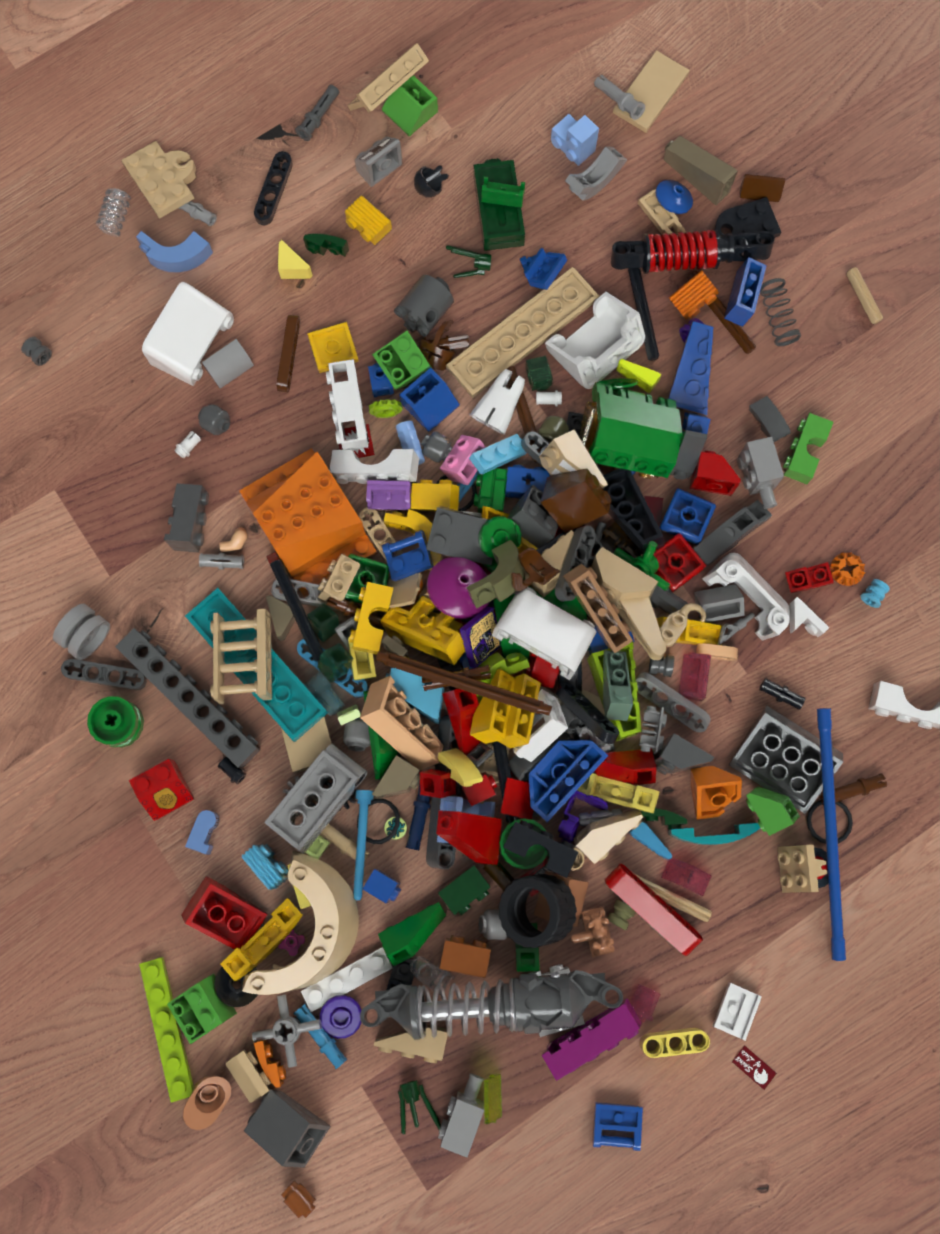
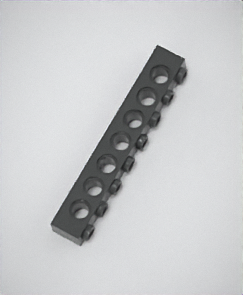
M133 628L115 647L238 768L243 769L260 751L256 746L259 742L250 734L246 736L241 731L243 727L235 719L230 721L225 716L228 712L220 704L215 706L210 701L212 697L204 689L200 691L195 687L197 682L189 674L184 676L180 672L182 667L174 659L169 661L165 657L167 652L158 644L154 646L149 641L152 638L144 630L139 632ZM147 647L148 654L145 657H140V651ZM163 662V669L160 672H155L156 664ZM173 677H178V684L175 687H170V680ZM188 692H193V700L186 702L185 695ZM208 706L209 714L206 717H201L200 710ZM223 721L225 724L224 730L216 732V724ZM239 736L240 744L232 748L230 744L231 739Z

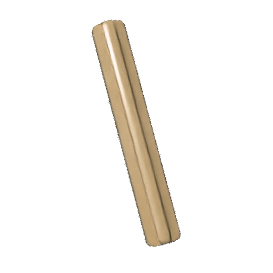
M637 876L667 904L704 922L709 921L712 914L711 910Z

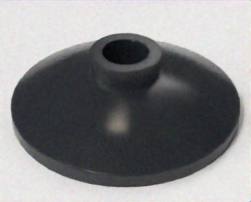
M223 967L220 968L215 977V992L218 998L230 1007L246 1006L258 994L242 991L244 976L237 980L241 984L240 988L235 989L232 985L234 980ZM253 968L250 972L247 973V975H249L251 972L257 969Z

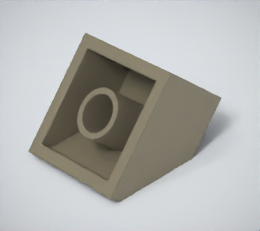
M396 755L372 795L378 799L408 793L412 788L416 790L420 783V770Z

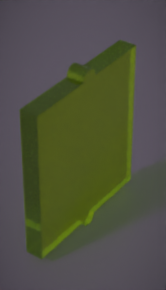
M490 1074V1077L484 1080L485 1124L496 1123V1120L502 1117L501 1074Z

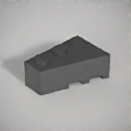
M178 483L176 485L172 508H174L173 517L168 519L171 530L170 534H165L164 537L165 542L174 551L199 552L200 546L204 544L202 526L206 525L207 517L204 510L205 505H208L209 493L202 485Z

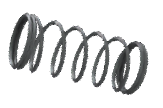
M782 278L766 281L762 284L760 294L766 297L763 301L764 306L769 307L766 315L772 317L769 325L775 327L772 335L777 337L774 341L776 346L792 344L801 337L799 329L790 330L780 336L774 335L776 328L787 327L797 321L796 319H789L777 326L771 324L773 318L787 316L794 311L793 309H786L774 316L768 314L770 308L780 307L791 301V299L786 298L773 303L771 306L765 304L767 298L781 296L788 291V289L783 288L786 282ZM783 282L776 288L763 290L769 284ZM782 290H786V291H784L783 293H780V294L771 296L772 294H774V293H776V292H779V291H782ZM789 300V301L786 302V303H783V304L774 306L775 304H777V303H779V302ZM790 310H791V312H789V313H786V314H784V315H779V314H781V313H783V312H786V311H790ZM790 321H794V322H792V323H790V324L782 325V324H784V323H787V322H790ZM798 335L792 340L786 342H778L782 338Z

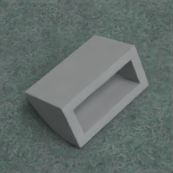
M237 339L202 362L206 371L220 389L254 366Z
M736 584L694 592L695 603L700 605L706 612L705 623L744 616V596Z

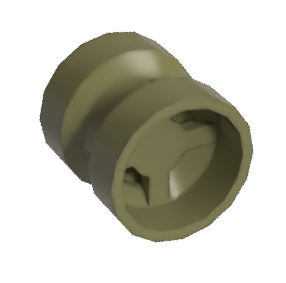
M617 899L614 903L615 912L609 913L607 919L626 931L629 926L627 919L634 917L636 912L629 905Z

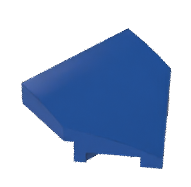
M541 248L532 257L526 258L524 256L520 258V262L530 286L548 290L567 262L565 254L545 253L544 248Z

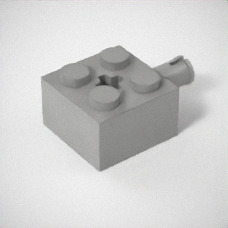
M767 437L747 442L737 458L738 467L744 474V487L748 489L750 495L760 493L764 509L777 506L773 490L784 478L773 438Z
M470 1073L464 1093L458 1091L456 1097L451 1096L446 1113L449 1117L448 1120L443 1119L438 1138L441 1139V1148L466 1158L469 1155L484 1112V1101L477 1099L484 1080L482 1077Z

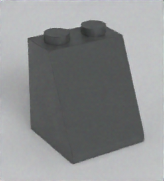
M270 1089L263 1096L257 1111L250 1116L244 1132L281 1166L305 1168L331 1126L284 1092Z

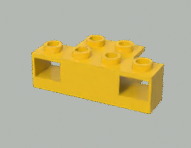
M424 596L419 599L410 611L400 607L390 608L380 620L389 637L392 638L394 635L403 643L452 665H455L465 652L463 640L459 633L463 624L454 621V617H450L442 612L440 614L433 612L435 605L429 598Z

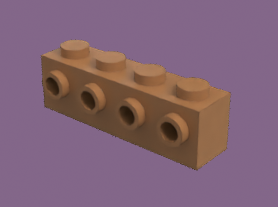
M580 564L563 576L609 649L616 653L633 641L628 633L630 631L628 625L624 620L621 621L618 614L620 613L618 609L606 598L609 595L602 585H598L596 581L598 577L591 567L586 568L583 564Z

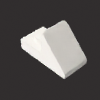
M798 597L789 604L790 633L795 631L802 623L805 625L808 633L817 637L829 629Z

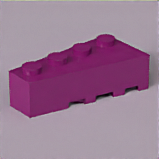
M627 998L618 1007L603 1011L584 1022L585 1024L577 1026L549 1042L542 1053V1057L556 1081L575 1071L584 1063L596 1059L605 1050H612L624 1038L628 1040L639 1033L638 1030L642 1022Z

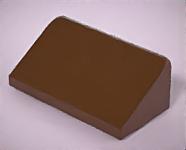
M745 174L740 187V198L759 200L767 197L769 202H779L785 178Z

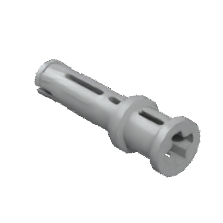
M600 75V77L596 78L594 82L595 87L617 102L620 110L628 112L633 120H637L642 116L645 111L644 103L636 101L631 93L623 92L605 76Z

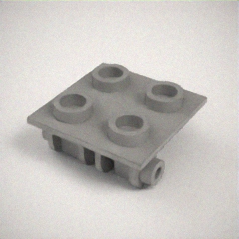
M647 706V710H644L643 722L648 723H642V726L653 728L654 731L641 730V733L649 734H641L639 743L641 751L650 752L651 748L653 755H655L662 749L664 736H660L662 728L665 727L667 714L663 713L664 707L656 711V707Z

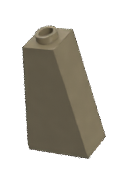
M679 136L675 141L671 140L666 145L663 160L713 204L718 205L730 193L738 172L735 168L682 136Z

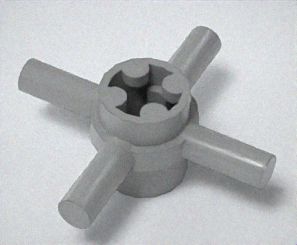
M286 994L277 996L280 1019L275 1022L273 1029L253 1032L252 1039L256 1042L274 1038L279 1044L285 1045L287 1065L290 1068L297 1066L294 1043L299 1039L301 1033L322 1029V1023L320 1019L301 1023L297 1018L289 1016ZM283 1024L288 1029L292 1027V1033H289L287 1037L284 1035Z

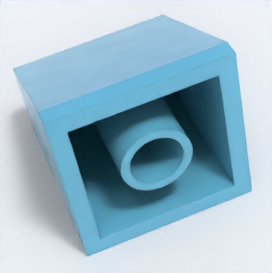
M391 668L390 674L386 673V677L391 675L395 681L394 687L398 692L403 691L407 697L405 701L410 708H415L419 714L433 723L439 724L443 703L442 693H444L445 687L424 691L423 686L432 684V682L422 683L421 676Z

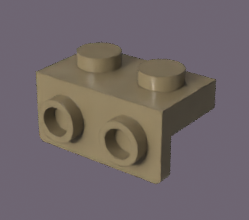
M388 635L383 638L381 643L384 649L390 653L409 658L408 650L404 648V643L394 635L392 638Z

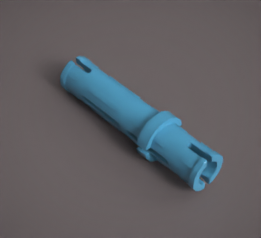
M306 1004L293 1013L301 1023L316 1020L306 1007ZM323 1028L308 1031L321 1048L319 1050L321 1054L324 1052L335 1069L348 1060L336 1046V1040L334 1038L331 1039Z

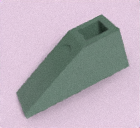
M604 650L603 706L605 717L608 720L627 721L633 706L626 652L622 651L614 653L613 651Z

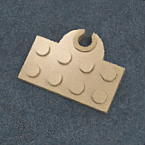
M154 141L121 160L159 219L194 199L187 184L196 178V167L188 153L183 151L164 153L159 144Z

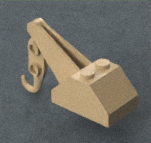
M603 547L595 555L591 568L598 577L596 579L598 585H602L609 595L606 598L616 606L620 613L618 616L625 621L632 634L651 659H662L666 652V647L675 644L687 626L688 613L695 610L701 614L700 621L705 622V610L696 603H688L680 610L670 614L659 629L650 602L658 581Z

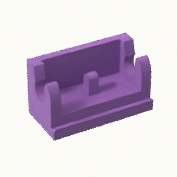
M367 480V508L376 510L410 509L412 489L410 481Z

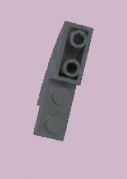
M757 500L747 508L746 506L720 525L697 545L694 551L707 567L735 547L741 539L768 521L772 514L767 509H764L762 503Z

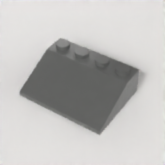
M766 705L730 761L729 766L765 789L789 796L795 808L806 814L823 791L820 739ZM832 747L833 771L835 774L843 763V753Z

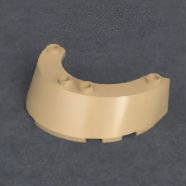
M292 851L288 879L292 885L297 887L306 896L312 906L315 916V929L312 940L305 952L287 966L273 964L271 970H255L249 975L246 974L243 979V992L271 995L310 987L332 975L345 962L356 941L359 915L357 903L349 884L333 867L314 857Z

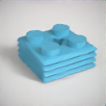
M268 844L252 845L249 851H245V854H242V859L267 889L279 888L288 879V867L282 861L278 862L274 859L275 852Z

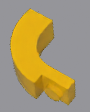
M408 509L407 517H404L399 512L385 513L384 517L386 527L407 531L415 535V532L423 530L428 543L433 524L422 514ZM430 551L433 565L435 566L442 560V554Z

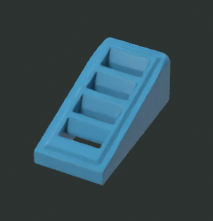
M641 822L636 829L628 832L630 836L663 859L670 860L672 858L670 851L645 822Z

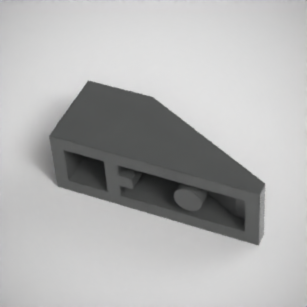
M689 430L684 432L677 462L670 475L680 480L689 479L694 472L708 434Z

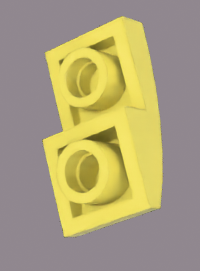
M456 748L438 753V761L447 766L448 769H451L450 778L461 786L470 787L475 783L482 782L483 777L479 770L459 749Z

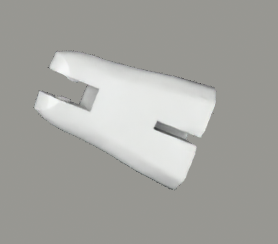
M508 369L503 370L492 386L469 414L475 420L503 435L506 433L525 384V379L518 376L511 389L507 388L506 385L512 375V371Z

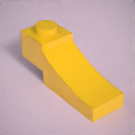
M668 617L656 618L659 629ZM687 619V626L675 643L717 645L722 626Z

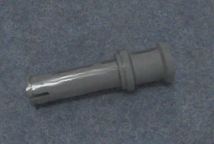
M334 85L328 86L312 111L306 113L301 125L295 128V132L303 140L310 141L313 131L321 125V118L339 95V90Z

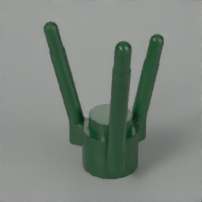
M446 246V249L451 250V253L475 258L474 268H478V270L454 274V278L484 275L485 271H490L491 254L476 253L457 247Z
M414 1080L399 1085L401 1090L398 1091L401 1133L403 1135L406 1133L405 1101L406 1104H410L414 1126L416 1128L419 1127L415 1102L420 1100L419 1095L438 1130H440L441 1124L424 1092L423 1084L418 1085V1081Z

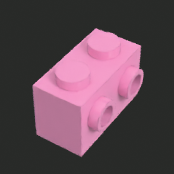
M461 435L446 457L440 470L449 480L469 485L478 471L469 457L472 453L486 448V446L478 438Z

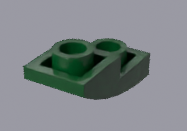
M305 234L303 237L306 249L313 254L318 253L324 256L328 249L334 255L340 254L346 257L349 251L347 240L336 236Z
M655 808L654 814L640 811L643 817H645V822L659 821L658 817H661L662 826L668 825V830L682 829L681 825L687 824L686 818L667 810Z

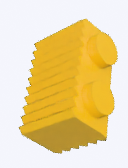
M362 195L345 210L346 223L351 229L354 230L356 228L361 232L360 235L366 242L370 241L376 245L392 230L391 220Z

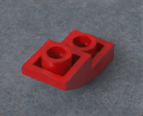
M828 562L785 572L791 593L834 584Z

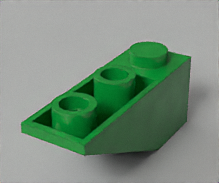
M439 902L427 906L421 912L408 916L405 920L394 926L387 927L378 934L385 953L393 966L413 957L446 917Z

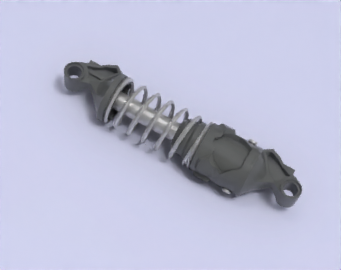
M579 970L567 974L553 972L551 975L537 976L535 973L521 974L519 977L514 978V980L511 978L509 983H504L500 979L496 987L491 989L484 980L481 984L479 998H477L474 985L470 981L465 987L464 999L461 997L459 987L453 983L449 990L448 1000L446 999L443 987L438 984L434 989L433 1001H431L430 993L424 985L422 987L419 985L418 987L400 984L390 990L375 991V1000L362 1009L360 1020L367 1027H376L388 1017H392L414 1040L424 1039L426 1036V1022L429 1021L433 1038L437 1036L436 1021L446 1020L447 1035L451 1037L452 1020L461 1019L462 1032L466 1036L468 1034V1018H476L478 1033L482 1034L484 1017L490 1018L496 1034L499 1031V1026H506L511 1032H517L518 1030V1032H524L525 1034L540 1033L541 1030L556 1029L557 1031H563L565 1028H573L592 1001H597L608 1008H616L621 1005L623 994L619 988L605 981V973L589 974ZM454 989L456 992L457 1000H453ZM469 990H471L472 998H469ZM614 990L617 992V1003H607L605 999L607 991ZM439 991L441 994L442 1001H437ZM370 1009L376 1010L378 1018L374 1023H370L367 1020V1013Z

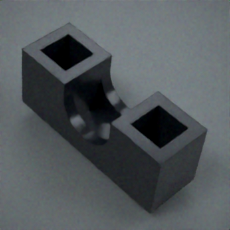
M523 820L520 821V824L515 822L503 848L524 858L531 846L541 845L548 852V861L545 868L567 878L579 853L574 850L575 846L564 840L562 843H558L553 840L554 835L544 830L538 833L532 830L533 825Z

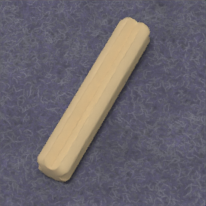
M858 268L850 269L846 275L871 323L876 324L880 322L883 316Z

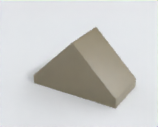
M271 595L266 596L276 636L280 641H283L296 620L289 605Z

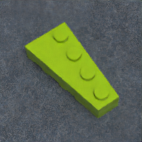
M633 642L619 650L626 652L633 706L627 721L610 720L620 732L616 741L635 736L642 730L640 708L637 700L638 687L635 679L636 666L633 658ZM604 650L592 653L587 658L602 705Z

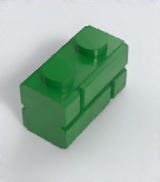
M493 469L482 475L477 474L476 486L480 487V492L475 494L474 507H478V513L482 514L483 506L503 512L508 470Z

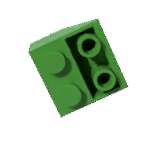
M413 75L387 98L382 111L408 136H411L438 113L437 97Z
M408 331L372 354L395 390L412 384L429 368H432Z
M761 787L754 788L746 795L748 807L752 812H756L759 817L758 824L763 832H767L769 836L794 824L800 817L789 796Z
M214 974L198 982L167 1004L189 1044H192L237 1014L234 1007L224 1004L218 998L214 987L216 977Z

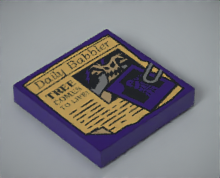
M486 607L460 628L470 667L477 668L501 647L500 640L492 636L497 625L492 607Z

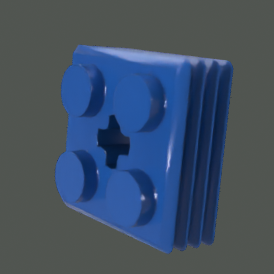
M677 488L662 520L660 529L673 535L680 533L686 541L698 545L703 538L716 504ZM687 513L690 514L691 519L689 520L685 519Z

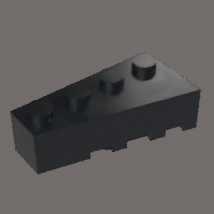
M619 468L603 475L608 484L603 490L607 491L611 497L608 514L643 554L650 541L658 544L656 549L663 547V534L631 471Z

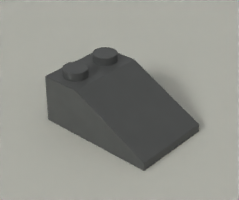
M439 506L435 513L426 550L492 565L493 559L481 551L478 543L480 529L489 519Z

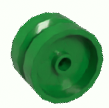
M108 696L100 699L92 706L88 714L87 726L90 734L96 741L111 747L123 748L133 744L140 737L143 731L144 719L142 712L135 704L120 697Z
M525 818L515 820L507 825L501 834L499 844L501 855L514 868H535L548 855L547 850L543 846H531L524 858L503 848L515 822L520 824V821L523 820L533 825L532 830L538 833L546 830L535 820Z

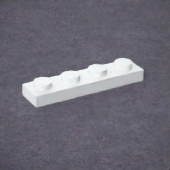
M381 947L318 983L307 987L301 993L310 1012H313L322 1007L328 999L336 995L348 993L392 969L393 966L384 948Z

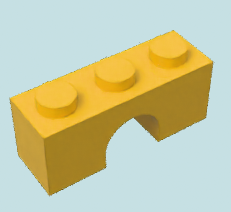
M367 582L366 588H361L359 600H362L363 603L361 609H356L354 621L358 622L357 629L351 630L349 642L353 643L352 649L377 655L384 630L371 626L368 617L375 611L388 612L393 587Z

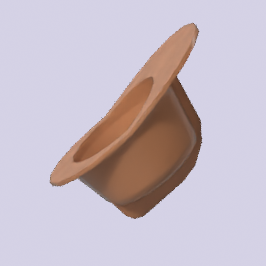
M215 1075L206 1076L195 1084L193 1092L183 1109V1119L189 1128L195 1130L205 1129L218 1118L231 1096V1086L225 1078Z

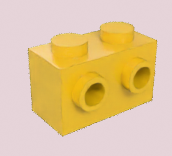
M420 480V483H412L410 509L436 511L437 507L443 506L458 511L460 486L453 485L451 480H439V484H432L433 480Z

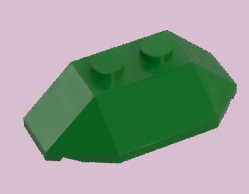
M363 691L364 700L366 701L368 691ZM368 725L375 779L381 780L396 755L398 757L402 755Z

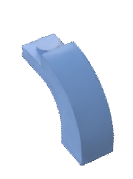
M142 231L136 236L140 244L139 248L146 254L150 264L167 272H185L194 269L204 263L213 253L209 242L194 231L184 242L173 247H165L156 243Z

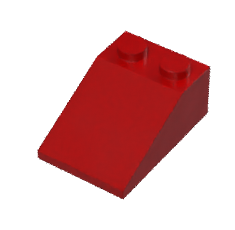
M205 876L181 914L185 924L234 950L236 948L241 949L256 934L268 915L254 904L208 876Z

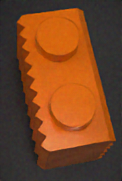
M701 270L673 293L669 299L686 320L697 316L700 313L699 309L705 304L710 305L717 299L716 295L719 292Z

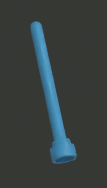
M356 790L355 799H358L357 804H360L353 891L354 899L357 901L361 900L363 893L368 805L371 804V800L374 798L372 795L374 791Z

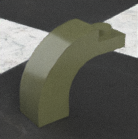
M511 540L492 549L497 564L494 572L466 587L476 608L495 598L501 602L513 594L516 590L512 587L511 573H520L523 580L524 569L518 558L519 552Z

